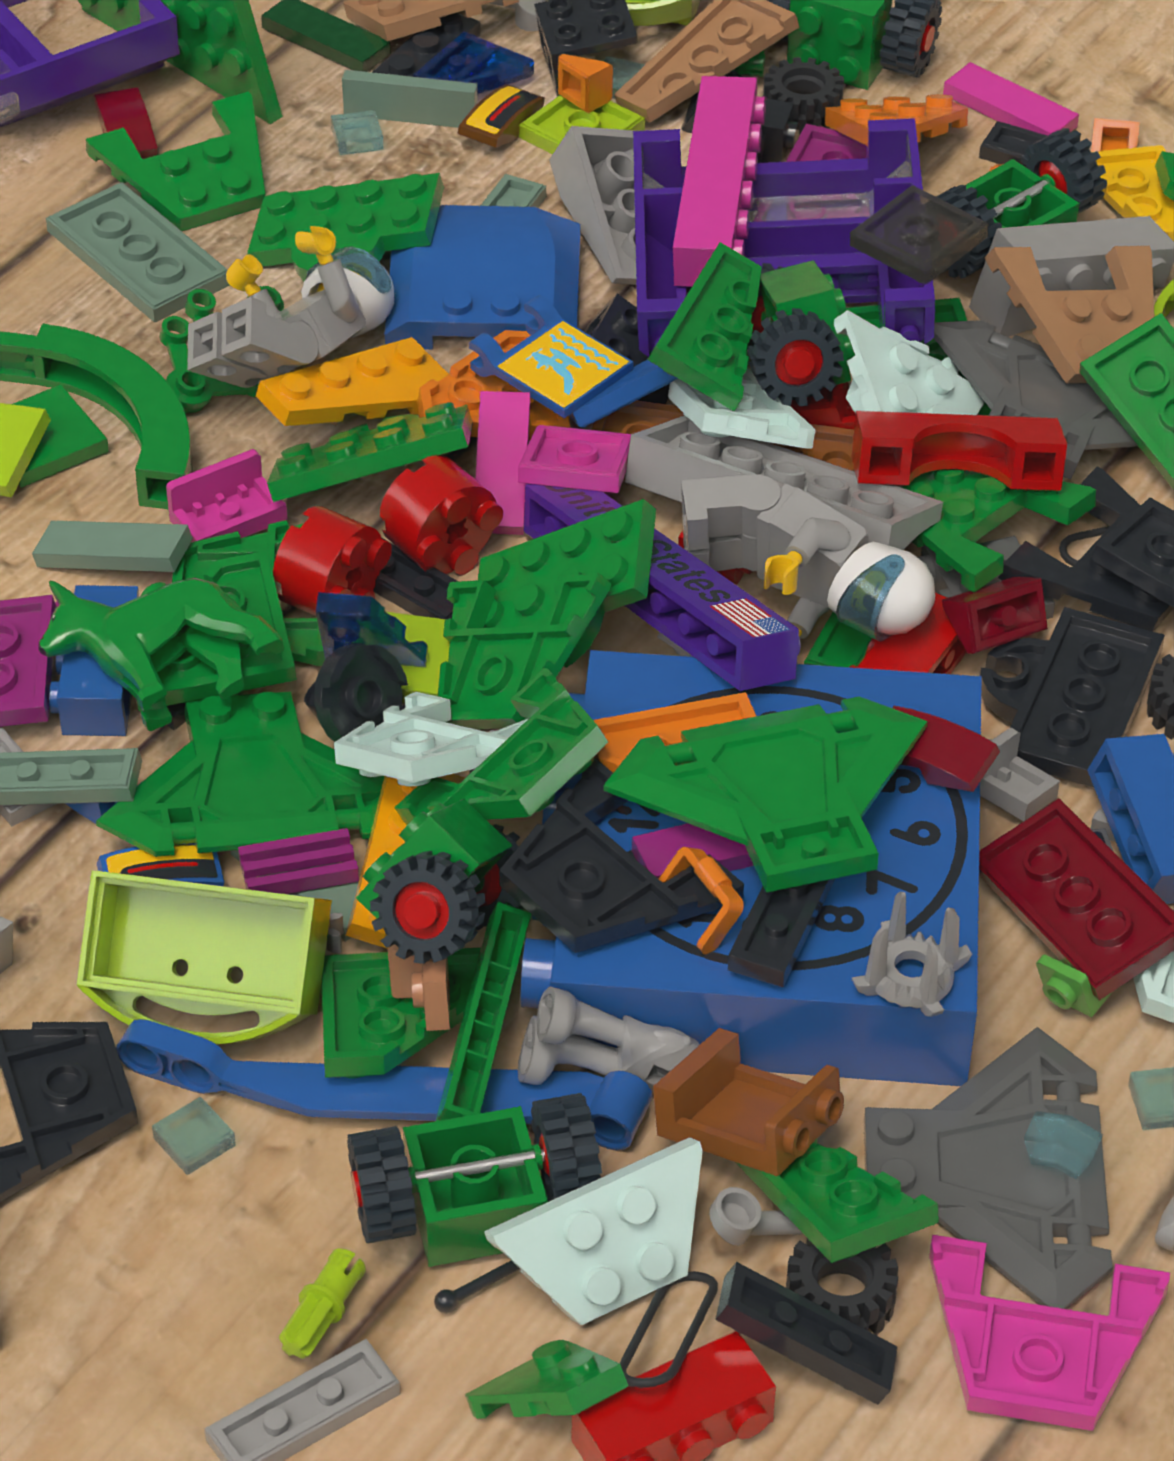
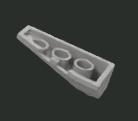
M571 126L549 159L560 198L574 221L581 224L583 236L611 282L636 285L633 131Z

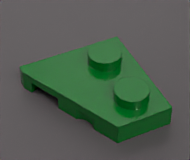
M555 1340L535 1349L532 1353L533 1359L466 1393L465 1397L475 1418H486L496 1409L508 1403L514 1417H533L540 1414H550L551 1416L576 1415L628 1387V1383L620 1363L570 1341Z

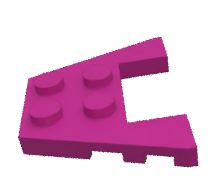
M932 1234L929 1258L967 1410L1093 1431L1167 1294L1170 1272L1115 1264L1108 1316L982 1296L980 1290L987 1243Z

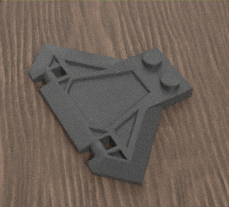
M982 320L935 323L934 339L991 409L989 416L1059 419L1068 444L1063 477L1071 480L1084 450L1138 446L1088 383H1065L1041 345L1014 335L1013 338L995 332L996 326Z
M1036 1027L932 1109L865 1107V1171L874 1176L883 1171L901 1181V1192L915 1199L923 1194L937 1202L939 1223L959 1239L987 1243L985 1260L1040 1305L1068 1309L1112 1272L1111 1250L1092 1246L1091 1236L1109 1234L1099 1106L1083 1103L1080 1099V1094L1097 1092L1096 1071L1040 1028ZM1043 1095H1057V1100L1043 1099ZM1053 1237L1067 1238V1244L1054 1243Z

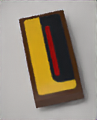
M508 84L503 85L484 97L466 115L458 127L457 134L495 148L518 140L519 125L543 108L545 97Z

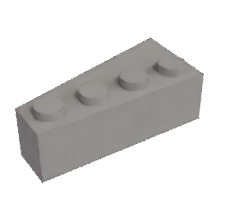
M1150 216L997 228L989 249L990 252L994 247H1031L1046 291L1116 290L1105 255L1114 246H1150L1152 251L1153 290L1165 286L1174 263V241ZM985 261L969 308L980 320L996 326L995 332L1007 337L1037 328L1024 308H1016L1006 294L1011 287L1001 272L998 270L993 273Z

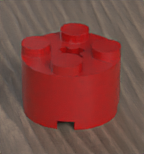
M440 455L429 456L422 459L427 465L415 472L407 468L398 475L388 488L380 507V518L385 521V530L382 529V532L390 542L424 571L433 567L445 574L455 572L458 575H464L477 564L479 552L488 542L493 530L501 523L504 511L497 504L493 494L453 460Z
M323 506L308 508L302 514L309 518L300 528L291 525L279 546L273 567L274 581L281 584L282 593L277 592L280 601L316 617L326 618V621L336 625L344 624L353 617H357L359 608L372 610L375 602V593L373 591L376 585L375 580L380 574V570L386 566L390 559L391 544L383 540L379 531L371 526Z

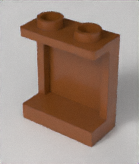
M721 1028L712 1033L653 1086L657 1136L677 1143L690 1137L700 1141L702 1151L775 1176H779L797 1157L802 1156L830 1126L835 1125L842 1115L844 1107V1096L840 1092L839 1068L825 1065L811 1080L803 1084L741 1064L739 1034Z

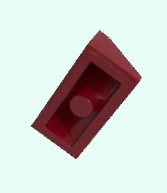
M1011 577L983 586L975 593L968 591L942 600L944 611L968 654H975L1048 629L1041 578Z

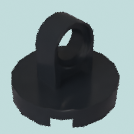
M353 643L337 648L325 659L316 677V681L310 686L304 696V702L317 717L326 735L336 742L367 721L374 722L375 727L383 723V711L392 705L399 706L400 711L406 708L405 705H402L403 694L401 686L408 685L407 677L398 659L383 646Z

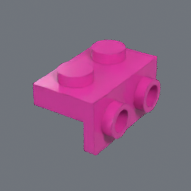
M255 449L248 450L169 481L166 485L169 520L172 524L188 525L193 537L191 542L237 531L240 534V538H244L268 528V524L287 520V505L283 500L273 502L267 481L262 476L261 456Z

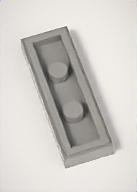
M364 1339L206 1427V1441L220 1461H283L400 1395V1382L368 1340Z

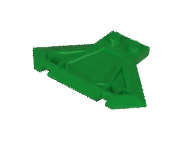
M291 691L234 695L221 700L220 696H209L185 702V719L190 742L136 787L133 801L117 802L96 820V826L155 857L174 855V845L195 843L197 853L238 850L240 846L348 828V830H359L362 839H369L385 776H363L359 774V769L336 764L335 749L301 733Z
M858 696L841 700L843 711L828 714L817 704L681 731L682 742L665 745L659 736L644 738L637 742L604 784V791L744 844L766 892L878 869L879 853L862 817L924 732L928 721Z

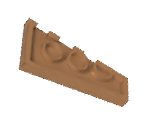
M714 0L614 94L618 105L645 117V121L651 123L699 92L702 76H724L799 28L797 16L795 13L766 0Z

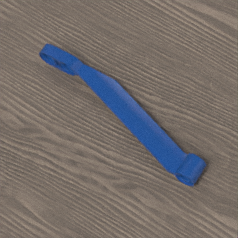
M144 1019L134 1020L130 1023L116 1047L122 1063L132 1071L143 1076L202 1094L225 1091L308 1117L435 1121L449 1071L448 1067L396 1066L385 1075H368L361 1078H325V1067L321 1063L235 1061L210 1040ZM491 1069L480 1112L485 1113L521 1106L526 1124H532L531 1107H533V1101L582 1093L591 1111V1122H594L596 1130V1143L598 1142V1145L606 1149L624 1150L631 1145L652 1101L653 1094L645 1081L625 1071H612L605 1078L588 1072L552 1071L551 1075L541 1085H530L519 1081L518 1070Z

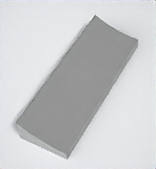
M685 415L631 435L625 483L682 502L681 480L749 474L765 475L776 481L780 488L786 483L806 491L865 527L869 533V543L874 541L904 550L919 534L938 523L941 519L942 501L895 485L857 483L854 471L768 442L735 436L712 437L705 435Z

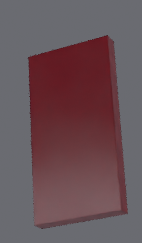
M1060 798L979 851V876L1062 963L1083 972L1088 977L1093 994L1099 1001L1174 951V911Z

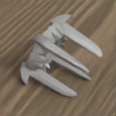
M903 891L898 892L894 899L890 920L881 922V928L872 940L866 974L864 976L852 977L858 992L867 996L879 995L888 1002L896 1003L902 1007L920 1008L923 1014L928 1017L942 1014L944 1009L939 1001L952 988L955 977L954 972L969 961L972 956L967 944L959 947L960 919L955 909L950 907L946 909L940 944L937 945L933 936L930 935L925 939L922 932H918L915 937L911 934L906 935V894ZM905 959L921 961L924 963L922 976L907 977L899 973L895 965Z

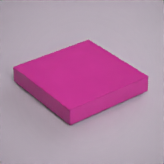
M539 425L536 427L518 466V483L618 493L626 475L632 434Z

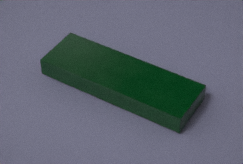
M281 0L261 15L263 29L354 71L367 72L391 54L390 41H386L378 35L301 0Z

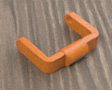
M682 847L661 874L659 880L666 882L692 865L699 879L711 894L717 897L723 904L718 914L697 942V947L703 954H708L716 950L742 914L744 904L742 898L732 887V881L713 857H708L702 849Z

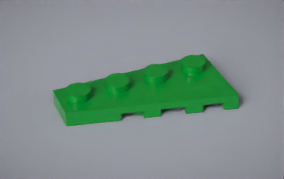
M719 242L654 347L648 361L662 368L667 374L677 377L735 412L743 398L744 386H742V378L747 371L749 356H746L747 344L751 339L753 331L751 317L757 304L762 267Z
M817 1139L802 1156L797 1157L779 1176L736 1163L831 1263L853 1257L865 1250L939 1223L937 1202L923 1194L913 1199L901 1192V1181L883 1171L874 1176L858 1167L856 1155L842 1147L837 1149L824 1147L818 1144Z

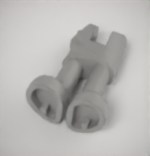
M550 986L541 996L537 1016L533 1015L527 1026L518 1061V1079L526 1084L541 1085L551 1075L555 1065L572 1064L602 1074L604 1078L612 1071L632 1073L645 1081L651 1088L652 1093H654L653 1086L699 1046V1042L671 1027L646 1024L628 1015H624L622 1019L577 1000L569 991ZM586 1037H590V1038L598 1039V1040H601V1041H605V1042H608V1043H610V1044L616 1045L617 1047H616V1048H615V1047H611V1046H608V1045L599 1043V1042H597V1041L591 1040V1039L586 1038Z

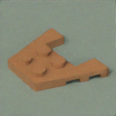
M346 0L343 4L348 19L386 41L441 26L440 17L458 12L469 18L482 14L481 5L497 0ZM502 0L504 7L519 2V0Z
M1114 246L1105 255L1116 290L1046 291L1031 247H994L985 257V260L991 271L995 273L999 270L1011 287L1006 294L1016 308H1024L1037 328L1032 333L1065 383H1088L1079 372L1080 363L1154 317L1153 268L1150 246Z

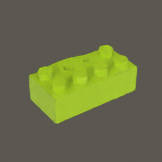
M91 870L77 987L99 1007L127 1025H130L134 1020H149L203 1037L215 1044L241 1043L272 1035L289 1028L312 1014L318 1013L332 900ZM180 960H185L188 964V972L184 976H180L176 971V965ZM235 967H239L243 971V979L239 983H235L231 979V971ZM141 996H144L162 1006L198 1015H230L255 1011L259 1015L260 1020L254 1028L234 1032H196L159 1022L139 1012L136 1008V1001Z

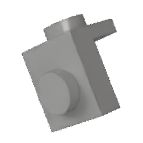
M1009 728L993 740L989 739L997 744L1000 753L980 781V796L1025 821L1057 798L1060 781L1017 757L1021 733L1013 728Z

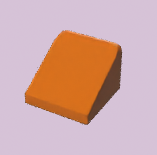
M566 54L558 57L559 95L587 113L611 101L613 66L610 63Z
M1094 118L1091 152L1136 148L1138 145L1140 122Z

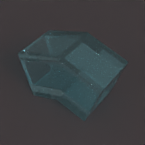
M1036 1111L1024 1136V1142L1031 1164L1055 1167L1077 1179L1092 1162L1103 1134L1070 1115Z

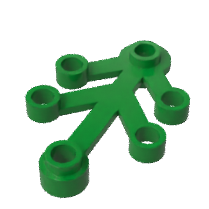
M260 286L261 290L267 289L278 311H283L284 302L280 293L270 286ZM192 290L188 294L185 305L187 316L194 322L213 314L216 298L208 290ZM170 316L163 320L159 338L168 349L174 370L169 373L166 381L176 393L185 413H195L202 410L213 396L249 395L257 398L256 393L259 384L250 388H244L188 371L187 343L189 322L179 316ZM170 331H176V332H179L180 334H174V333H172V332H170Z

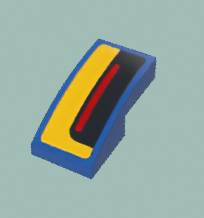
M195 843L174 845V855L155 857L136 846L101 855L96 863L98 871L217 886L224 885L217 852L197 853Z

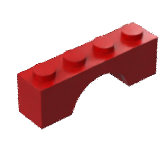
M856 411L851 458L857 483L909 485L915 477L929 471L959 469L991 476L1004 483L1010 489L1061 491L1068 444L1058 418Z

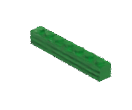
M498 902L488 920L435 1121L481 1113L525 934L532 915L529 912Z

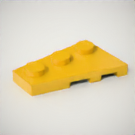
M1156 145L1098 151L1101 158L1097 159L1096 162L1098 166L1104 165L1106 173L1100 176V178L1107 180V187L1102 190L1105 193L1103 198L1123 218L1150 216L1174 241V201L1163 194L1155 168L1161 151L1166 152L1164 146Z

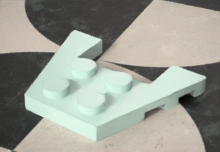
M414 692L405 697L406 708L400 711L399 706L393 705L384 710L383 723L375 727L374 722L367 721L334 742L336 764L359 769V774L363 776H387L397 779L398 784L402 786H420L429 783L432 778L476 769L528 719L494 732H485L446 723L452 720L450 699Z

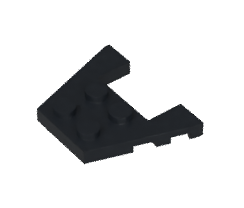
M1097 466L1079 485L1096 489L1095 507L1087 513L1108 524L1110 527L1073 567L1067 566L1025 541L1003 563V573L998 576V579L1005 580L1011 577L1041 578L1044 596L1059 601L1065 594L1091 603L1090 612L1128 625L1154 631L1174 607L1158 600L1150 593L1091 560L1095 545L1140 506L1108 473Z
M596 758L582 772V778L574 788H567L557 799L556 810L543 825L538 823L499 870V886L574 953L714 911L723 906L719 899L714 897L699 879L692 865L670 880L661 882L594 824L628 802L624 798L604 791V784L613 772ZM713 858L732 881V887L743 900L744 883Z
M33 1022L32 1029L0 1030V1071L21 1137V1142L0 1147L1 1202L138 1124L136 1106L108 1022Z

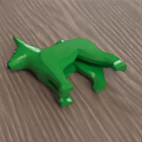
M190 578L170 584L162 582L151 584L142 592L140 597L117 607L78 598L61 584L50 580L49 587L59 606L55 608L48 628L38 642L40 654L47 657L65 655L76 651L86 652L93 657L105 674L127 689L139 702V706L142 709L140 712L142 721L148 731L156 730L172 721V716L164 699V696L167 695V690L157 672L178 659L185 651H188L216 670L219 678L215 689L221 700L244 689L239 644L251 645L256 655L268 652L277 654L284 651L281 637L262 617L242 610L216 583L198 578Z

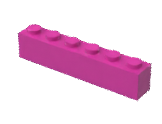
M701 77L673 243L674 286L692 287L719 242L745 256V241L742 239L748 238L749 210H752L753 181H756L757 152L761 150V125L765 123L766 112L765 97L757 96V78Z

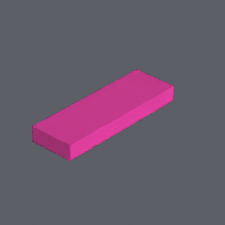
M971 62L944 82L943 95H951L953 100L996 121L1047 136L1063 128H1068L1072 132L1078 127V113Z
M480 391L475 480L493 494L497 504L504 511L501 523L493 530L492 534L524 535L526 483H518V466L528 446L530 392Z

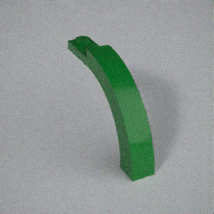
M42 323L37 335L0 331V381L50 388L61 384L67 392L87 398L113 413L128 427L141 447L135 467L139 506L168 509L167 483L192 473L193 465L189 426L183 406L174 390L162 375L131 351L87 332Z

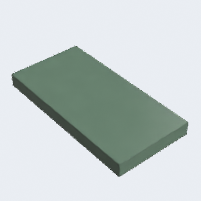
M123 182L46 218L47 231L154 323L185 308L188 294L192 290L205 289L214 294L230 286L226 280L227 268Z

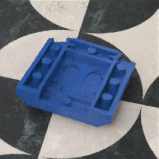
M440 205L430 246L391 251L390 276L394 285V305L389 316L386 318L385 345L412 337L424 349L433 350V336L477 337L482 333H486L491 337H495L504 330L526 331V324L535 317L525 311L524 304L537 295L547 298L565 321L577 327L581 224L536 207Z

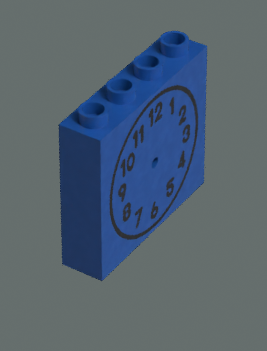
M590 650L585 694L569 693L572 699L577 701L593 720L746 692L756 716L817 704L828 714L843 711L841 700L860 696L893 708L895 705L925 712L956 723L981 735L982 676L797 664L796 679L739 691L694 657ZM899 765L862 817L879 853L878 869L835 879L783 988L728 971V955L763 886L755 867L750 866L730 871L744 883L743 912L717 949L708 954H703L697 947V942L720 909L574 953L558 937L555 940L526 938L521 975V1007L538 1009L542 994L551 986L569 991L577 1000L622 1019L624 1015H628L646 1024L677 1029L697 1040L699 1045L718 1028L739 1034L741 1064L766 1072L815 1076L825 1065L839 1068L840 1078L962 1086L968 1081L977 1017L980 783L974 792L927 784L920 768ZM582 773L571 777L555 793L554 800L543 809L542 825L556 810L557 799L567 788H574L582 778ZM628 800L627 803L594 824L635 858L632 852L633 836L687 823ZM901 891L906 894V935L911 934L915 937L918 932H922L925 939L931 935L937 945H939L945 912L950 907L955 909L960 919L959 947L967 944L972 953L969 961L954 972L955 977L952 988L939 1001L944 1012L937 1016H925L920 1008L902 1007L896 1003L888 1002L879 995H864L858 992L852 981V977L864 976L866 974L872 940L881 928V922L890 920L895 896ZM532 915V920L539 921ZM905 959L898 962L895 967L899 973L907 977L922 976L924 963L915 959ZM586 1037V1038H589V1039H591V1040L597 1041V1042H599V1043H602V1044H605V1045H608V1046H611V1047H615V1048L617 1047L616 1045L610 1044V1043L605 1042V1041H601V1040H598V1039Z

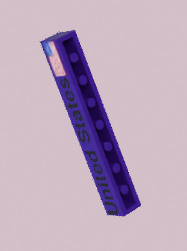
M527 484L525 485L524 532L535 539L620 508L622 505L602 491ZM654 528L647 598L625 605V607L739 691L796 679L797 656L801 648L799 629Z

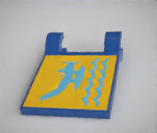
M537 295L524 304L525 311L535 317L526 324V331L531 336L506 353L503 352L497 341L486 333L480 334L469 342V349L479 354V357L470 362L472 371L481 377L496 375L521 392H530L531 398L563 418H566L634 369L633 361L565 321L554 305L541 295Z

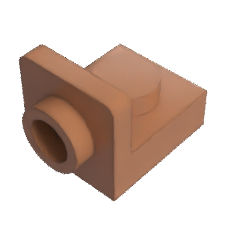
M395 944L388 948L392 996L394 998H412L414 1008L425 1009L426 1031L450 1030L448 957L434 963L433 959L424 964L414 963L415 956L411 955L403 960L395 955L399 947Z

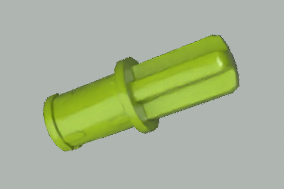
M341 1248L333 1250L328 1257V1262L314 1283L305 1285L299 1293L300 1304L279 1335V1340L283 1344L282 1350L287 1355H295L301 1359L309 1357L329 1325L339 1322L345 1313L344 1302L358 1280H361L366 1272V1266L361 1258L355 1262L350 1271L346 1270V1267L355 1256V1253Z

